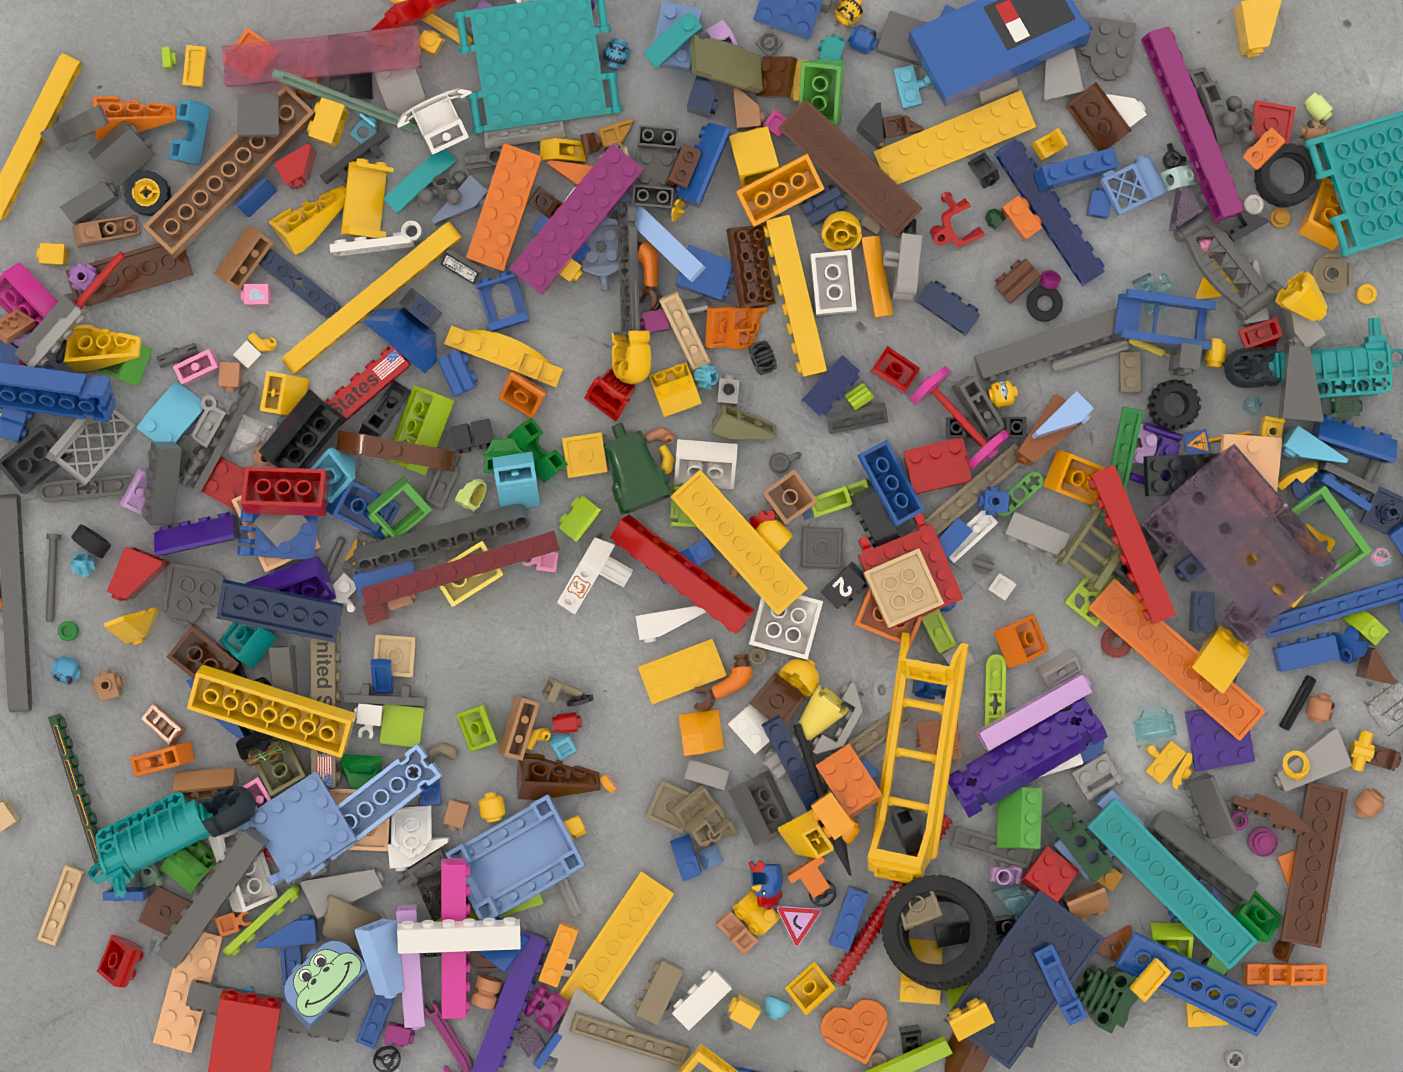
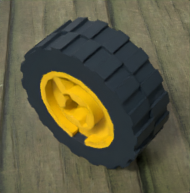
M149 170L138 171L139 173H134L127 180V184L124 187L125 201L135 212L144 216H153L169 201L171 190L167 181L159 174ZM146 190L152 192L148 195V197H145L144 192Z

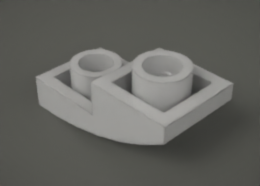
M688 760L683 779L698 785L702 784L719 791H724L729 771L698 761Z

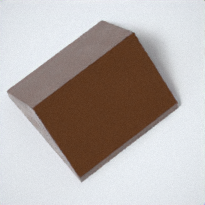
M1369 647L1366 655L1360 657L1356 676L1391 685L1396 684L1397 682L1377 649Z

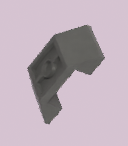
M639 125L636 163L645 172L633 187L632 202L635 206L672 209L674 186L665 185V182L678 152L679 128Z

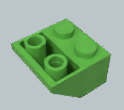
M199 840L191 846L169 855L160 869L191 894L217 862L213 850Z

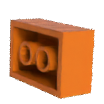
M868 587L853 624L898 643H901L902 632L910 633L909 647H911L923 616L889 630Z
M850 744L816 765L850 819L884 797Z

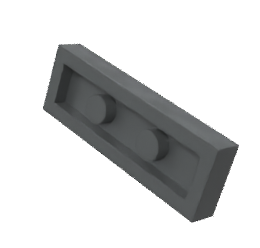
M885 402L860 407L857 410L850 409L826 415L829 434L888 422Z

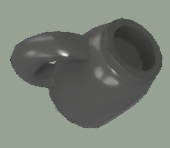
M782 452L774 453L769 459V468L776 474H783L788 471L791 462L800 459L802 454L801 452H795L788 456Z

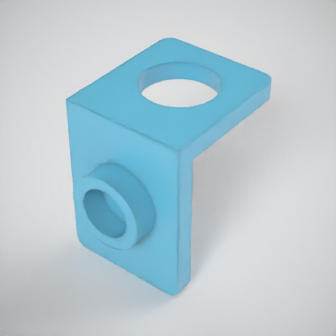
M360 113L361 120L350 132V135L362 144L376 134L379 128L375 125L377 121L368 115L365 117ZM361 127H366L369 130V135L364 139L360 138L357 134Z

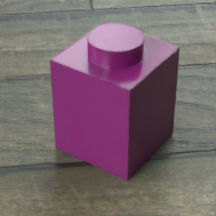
M663 309L642 313L643 318H640L641 330L649 331L650 334L670 330L668 318Z

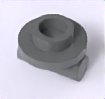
M980 554L974 558L973 568L977 573L986 574L993 570L994 563L988 555Z

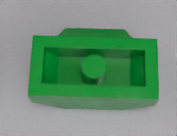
M513 438L492 439L488 450L483 453L484 473H494L493 457L524 453L519 449Z
M343 754L341 770L347 779L349 787L359 789L382 771V756Z

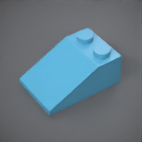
M175 381L148 411L137 426V429L155 442H175L177 444L181 436L190 431L204 412L201 406L202 399L181 385V383Z
M1300 426L1289 427L1282 438L1281 455L1288 459L1291 457L1333 464L1347 463L1349 460Z

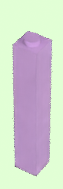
M1075 674L980 728L975 733L983 748L990 751L1092 692L1090 689L1091 683L1087 676Z
M417 904L397 906V923H402L403 921L418 923ZM419 953L401 954L404 991L402 992L405 1028H411V1030H418L421 1027H425L421 956Z

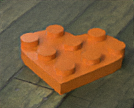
M865 998L854 1003L850 1009L834 1006L822 1018L820 1024L821 1033L825 1041L831 1046L867 1064L888 1023L887 1012L878 1001Z

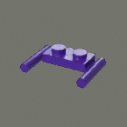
M1147 422L1144 424V430L1161 436L1155 456L1178 455L1182 434ZM1164 470L1161 472V479L1163 481L1167 479V473ZM1130 472L1129 480L1144 485V476Z

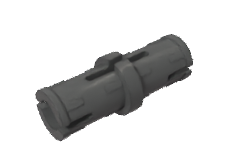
M192 343L179 349L177 347L173 348V351L156 356L157 361L159 360L160 368H163L175 362L181 363L184 359L197 355L199 352L196 350V344Z

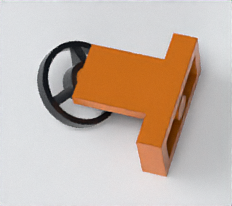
M823 856L818 859L811 858L787 874L791 883L801 878L809 891L811 902L818 907L830 905L837 895L834 884L829 880H825L817 868L825 862ZM828 894H833L832 898L828 902L818 904L820 900L826 898Z

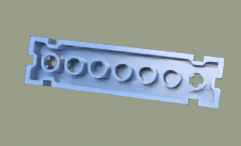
M416 744L405 753L407 758L404 761L401 758L397 759L338 804L358 841L425 791L422 787L425 783L430 786L444 776L435 763L429 765L426 761L429 755L421 744ZM413 766H414V769H415V768H418V770H419V771L417 772L418 777H416V775H415V776H411V773H412V769H411V768H412ZM358 841L331 857V860L338 858ZM326 860L310 871L311 874L315 875L329 865L328 861Z

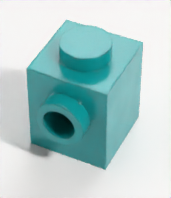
M834 34L831 36L827 35L825 40L821 39L817 49V51H820L818 59L840 60L846 42L842 41L843 38Z

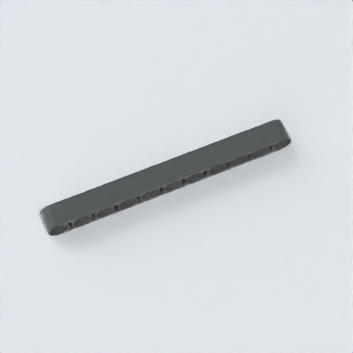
M19 494L0 495V576L8 709L11 713L29 712L32 710V687L21 499Z

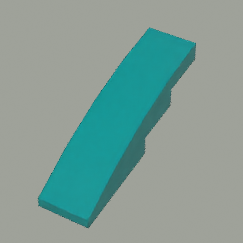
M446 149L433 154L383 199L399 214L411 201L418 197L422 189H429L433 185L432 180L435 176L444 174L457 160Z

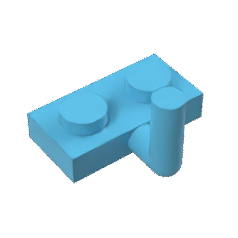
M913 65L893 69L902 109L922 105L919 88L927 87L931 84L928 75L924 79L917 81Z

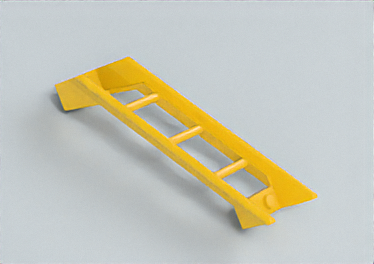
M902 632L879 787L884 797L877 801L872 842L867 858L869 871L874 872L875 877L909 884L912 880H917L919 877L922 878L924 876L927 865L938 854L969 644H960L948 667L920 660L907 659L910 633ZM908 678L947 685L945 704L905 698ZM903 707L920 708L940 712L943 715L937 755L898 747ZM904 756L930 761L935 764L930 804L891 796L896 757ZM889 806H901L925 811L928 814L926 830L918 857L879 849Z

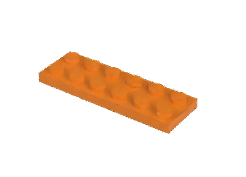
M507 143L503 144L466 258L505 271L543 156Z

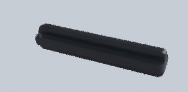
M1308 675L1305 677L1279 724L1281 728L1287 731L1290 730L1316 683L1315 678Z

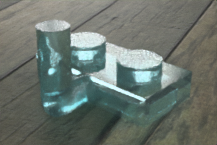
M1151 273L1132 281L1136 290L1162 293L1172 287L1166 273L1160 274L1159 278L1162 284L1158 286ZM1142 303L1148 316L1154 314L1155 304ZM1159 305L1160 310L1166 308V306Z

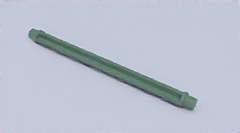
M274 68L271 77L278 79L279 82L340 103L349 109L388 124L397 126L396 124L401 117L284 70L280 71ZM409 120L408 124L399 127L413 134L418 133L422 135L417 123L413 120Z

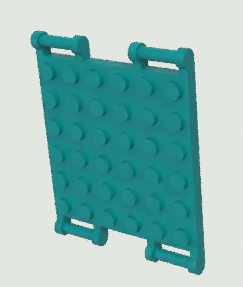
M534 0L454 12L453 15L457 21L461 45L459 52L468 53L476 51L482 88L481 91H474L467 95L473 119L472 132L481 133L623 112L622 105L619 102L616 78H618L617 71L601 73L595 34L611 32V26L608 25L605 0H597L600 26L594 27L590 0ZM465 17H470L474 38L473 45L468 44ZM606 79L609 82L612 102L610 107H606L602 80ZM481 97L484 100L487 124L481 125L477 98Z
M1403 111L1304 142L1305 147L1309 150L1316 171V180L1330 176L1342 215L1335 216L1329 220L1331 225L1333 224L1342 250L1340 251L1341 257L1403 238ZM1316 144H1320L1328 168L1326 171L1323 169ZM1345 220L1353 244L1352 248H1349L1341 221Z

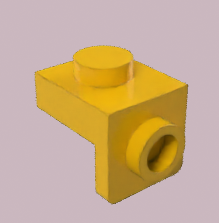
M1057 128L1048 135L1033 142L1032 146L1040 160L1043 161L1068 146V143L1060 129Z

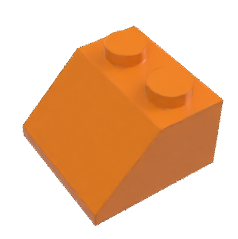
M514 371L510 373L499 395V399L526 416L534 418L549 392Z
M1034 614L993 631L1008 668L1027 663L1049 651Z

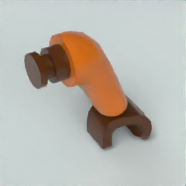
M645 240L643 243L637 242L638 261L642 264L643 286H646L645 289L639 292V302L643 303L645 297L650 294L652 296L650 308L652 311H655L661 307L659 299L662 298L661 293L655 289L658 287L659 255L657 249L649 241Z
M735 655L734 660L736 662L734 663V668L731 669L729 677L713 686L712 690L706 687H695V692L697 694L706 693L707 699L703 703L697 702L694 705V709L697 711H707L713 707L715 699L719 700L745 687L750 682L753 674V667H749V662L746 661L748 655Z

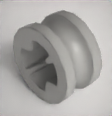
M1230 1050L1225 1054L1224 1061L1230 1068L1238 1069L1244 1064V1056L1237 1050ZM1234 1054L1236 1057H1239V1060H1236V1064L1230 1062Z

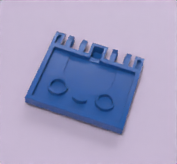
M241 507L240 522L253 523L261 514L245 513ZM303 515L309 524H303L301 531L289 542L280 543L279 549L257 526H240L239 530L242 532H255V539L239 538L238 543L253 544L254 547L238 546L237 555L297 560L315 557L318 516Z

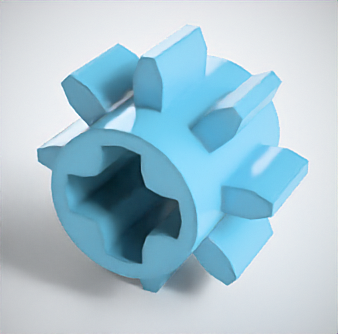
M701 364V369H696L694 373V380L698 383L697 387L712 389V385H716L719 380V374L715 370V366Z
M77 553L74 555L73 560H71L72 565L70 568L73 574L78 573V576H90L94 569H96L94 556H89L88 553Z

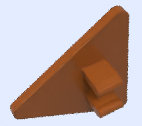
M1127 925L1105 938L1097 952L1116 962L1132 936V927Z

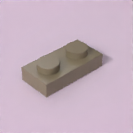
M1140 352L1119 353V393L1141 392Z

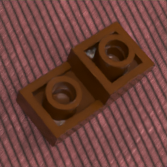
M541 187L536 189L528 201V204L549 219L563 204Z

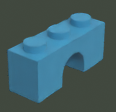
M179 100L176 120L186 125L187 135L183 140L172 139L168 159L188 165H200L203 155V144L206 138L207 122L210 117V106L191 100Z

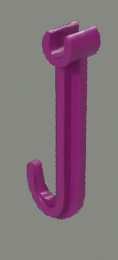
M433 1000L432 1006L435 1010L431 1011L425 1005V1015L432 1020L460 1065L461 1072H471L472 1062L447 1020L442 1019V1012L439 1009L438 1002ZM445 1065L443 1067L444 1072H452L448 1066Z

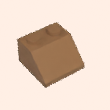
M795 469L762 492V495L772 509L775 510L784 525H787L818 502Z
M1099 882L1062 897L1066 910L1082 922L1088 920V916L1104 914L1107 912L1106 909L1110 908L1106 890Z

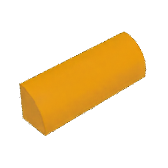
M880 236L863 237L860 243L873 317L876 319L894 316L886 268L883 266V250Z

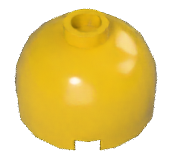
M837 211L830 214L824 220L822 226V238L826 247L833 251L854 249L862 238L861 225L858 219L846 211Z
M793 658L779 671L781 672L779 675L792 687L795 686L800 689L798 692L804 696L812 695L819 684L820 678L815 668L816 664L810 659Z

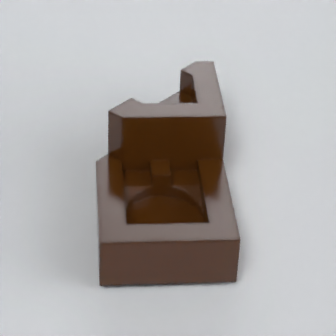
M907 115L882 118L884 139L923 131V127L921 125L918 126Z

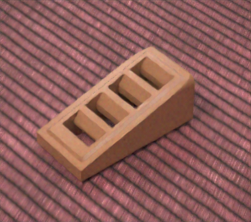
M154 703L141 718L162 739L171 745H175L186 732V729ZM157 712L158 715L152 722L150 719ZM162 718H164V720L158 727L157 724ZM169 723L170 726L168 727V729L166 731H163Z

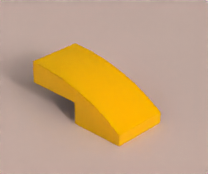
M1316 461L1309 462L1289 470L1278 478V487L1284 490L1296 478L1304 483L1318 470L1319 464Z

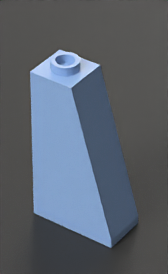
M380 919L355 929V935L375 994L383 995L384 998H394L396 994L404 991L401 954H398L397 920Z

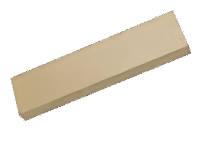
M678 291L660 298L659 301L692 370L700 368L701 364L707 365L711 363Z
M65 864L37 940L57 946L83 879L84 870Z

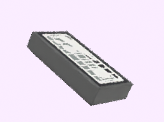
M450 248L446 250L440 264L473 285L478 281L483 269Z

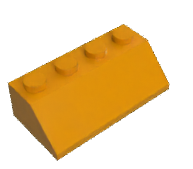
M806 153L736 191V194L748 221L755 227L824 190V187Z

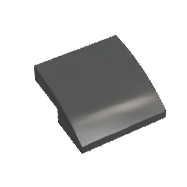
M238 94V137H279V94Z

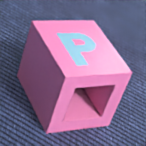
M244 284V289H241V301H244V304L247 306H272L271 285Z

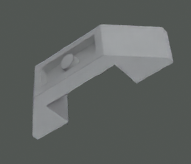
M851 681L849 684L845 683L840 691V694H842L841 699L853 705L854 708L853 710L849 708L844 717L847 720L843 727L839 726L836 731V741L821 733L820 737L816 736L811 744L813 753L819 754L843 747L863 712L855 683Z

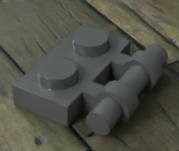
M183 434L177 443L182 448L179 478L183 476L180 484L187 486L189 481L194 479V473L198 467H201L205 462L204 458L207 453L203 450L197 453L201 446L189 434Z

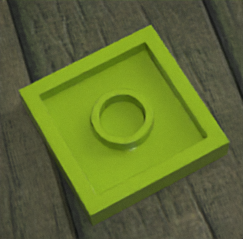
M384 704L380 743L414 747L416 744H420L425 708Z

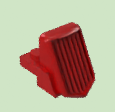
M608 369L601 377L598 376L594 379L584 399L616 422L630 402V397L636 390V386L621 382L615 376L613 369Z

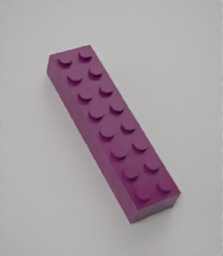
M612 143L510 269L538 293L544 295L645 170Z

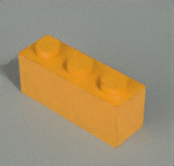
M563 921L560 922L538 981L554 987L558 986L579 927Z

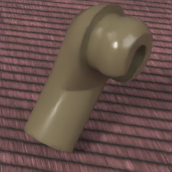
M441 743L428 750L432 759L441 754L449 757L450 760H455L458 757L456 747L448 743Z

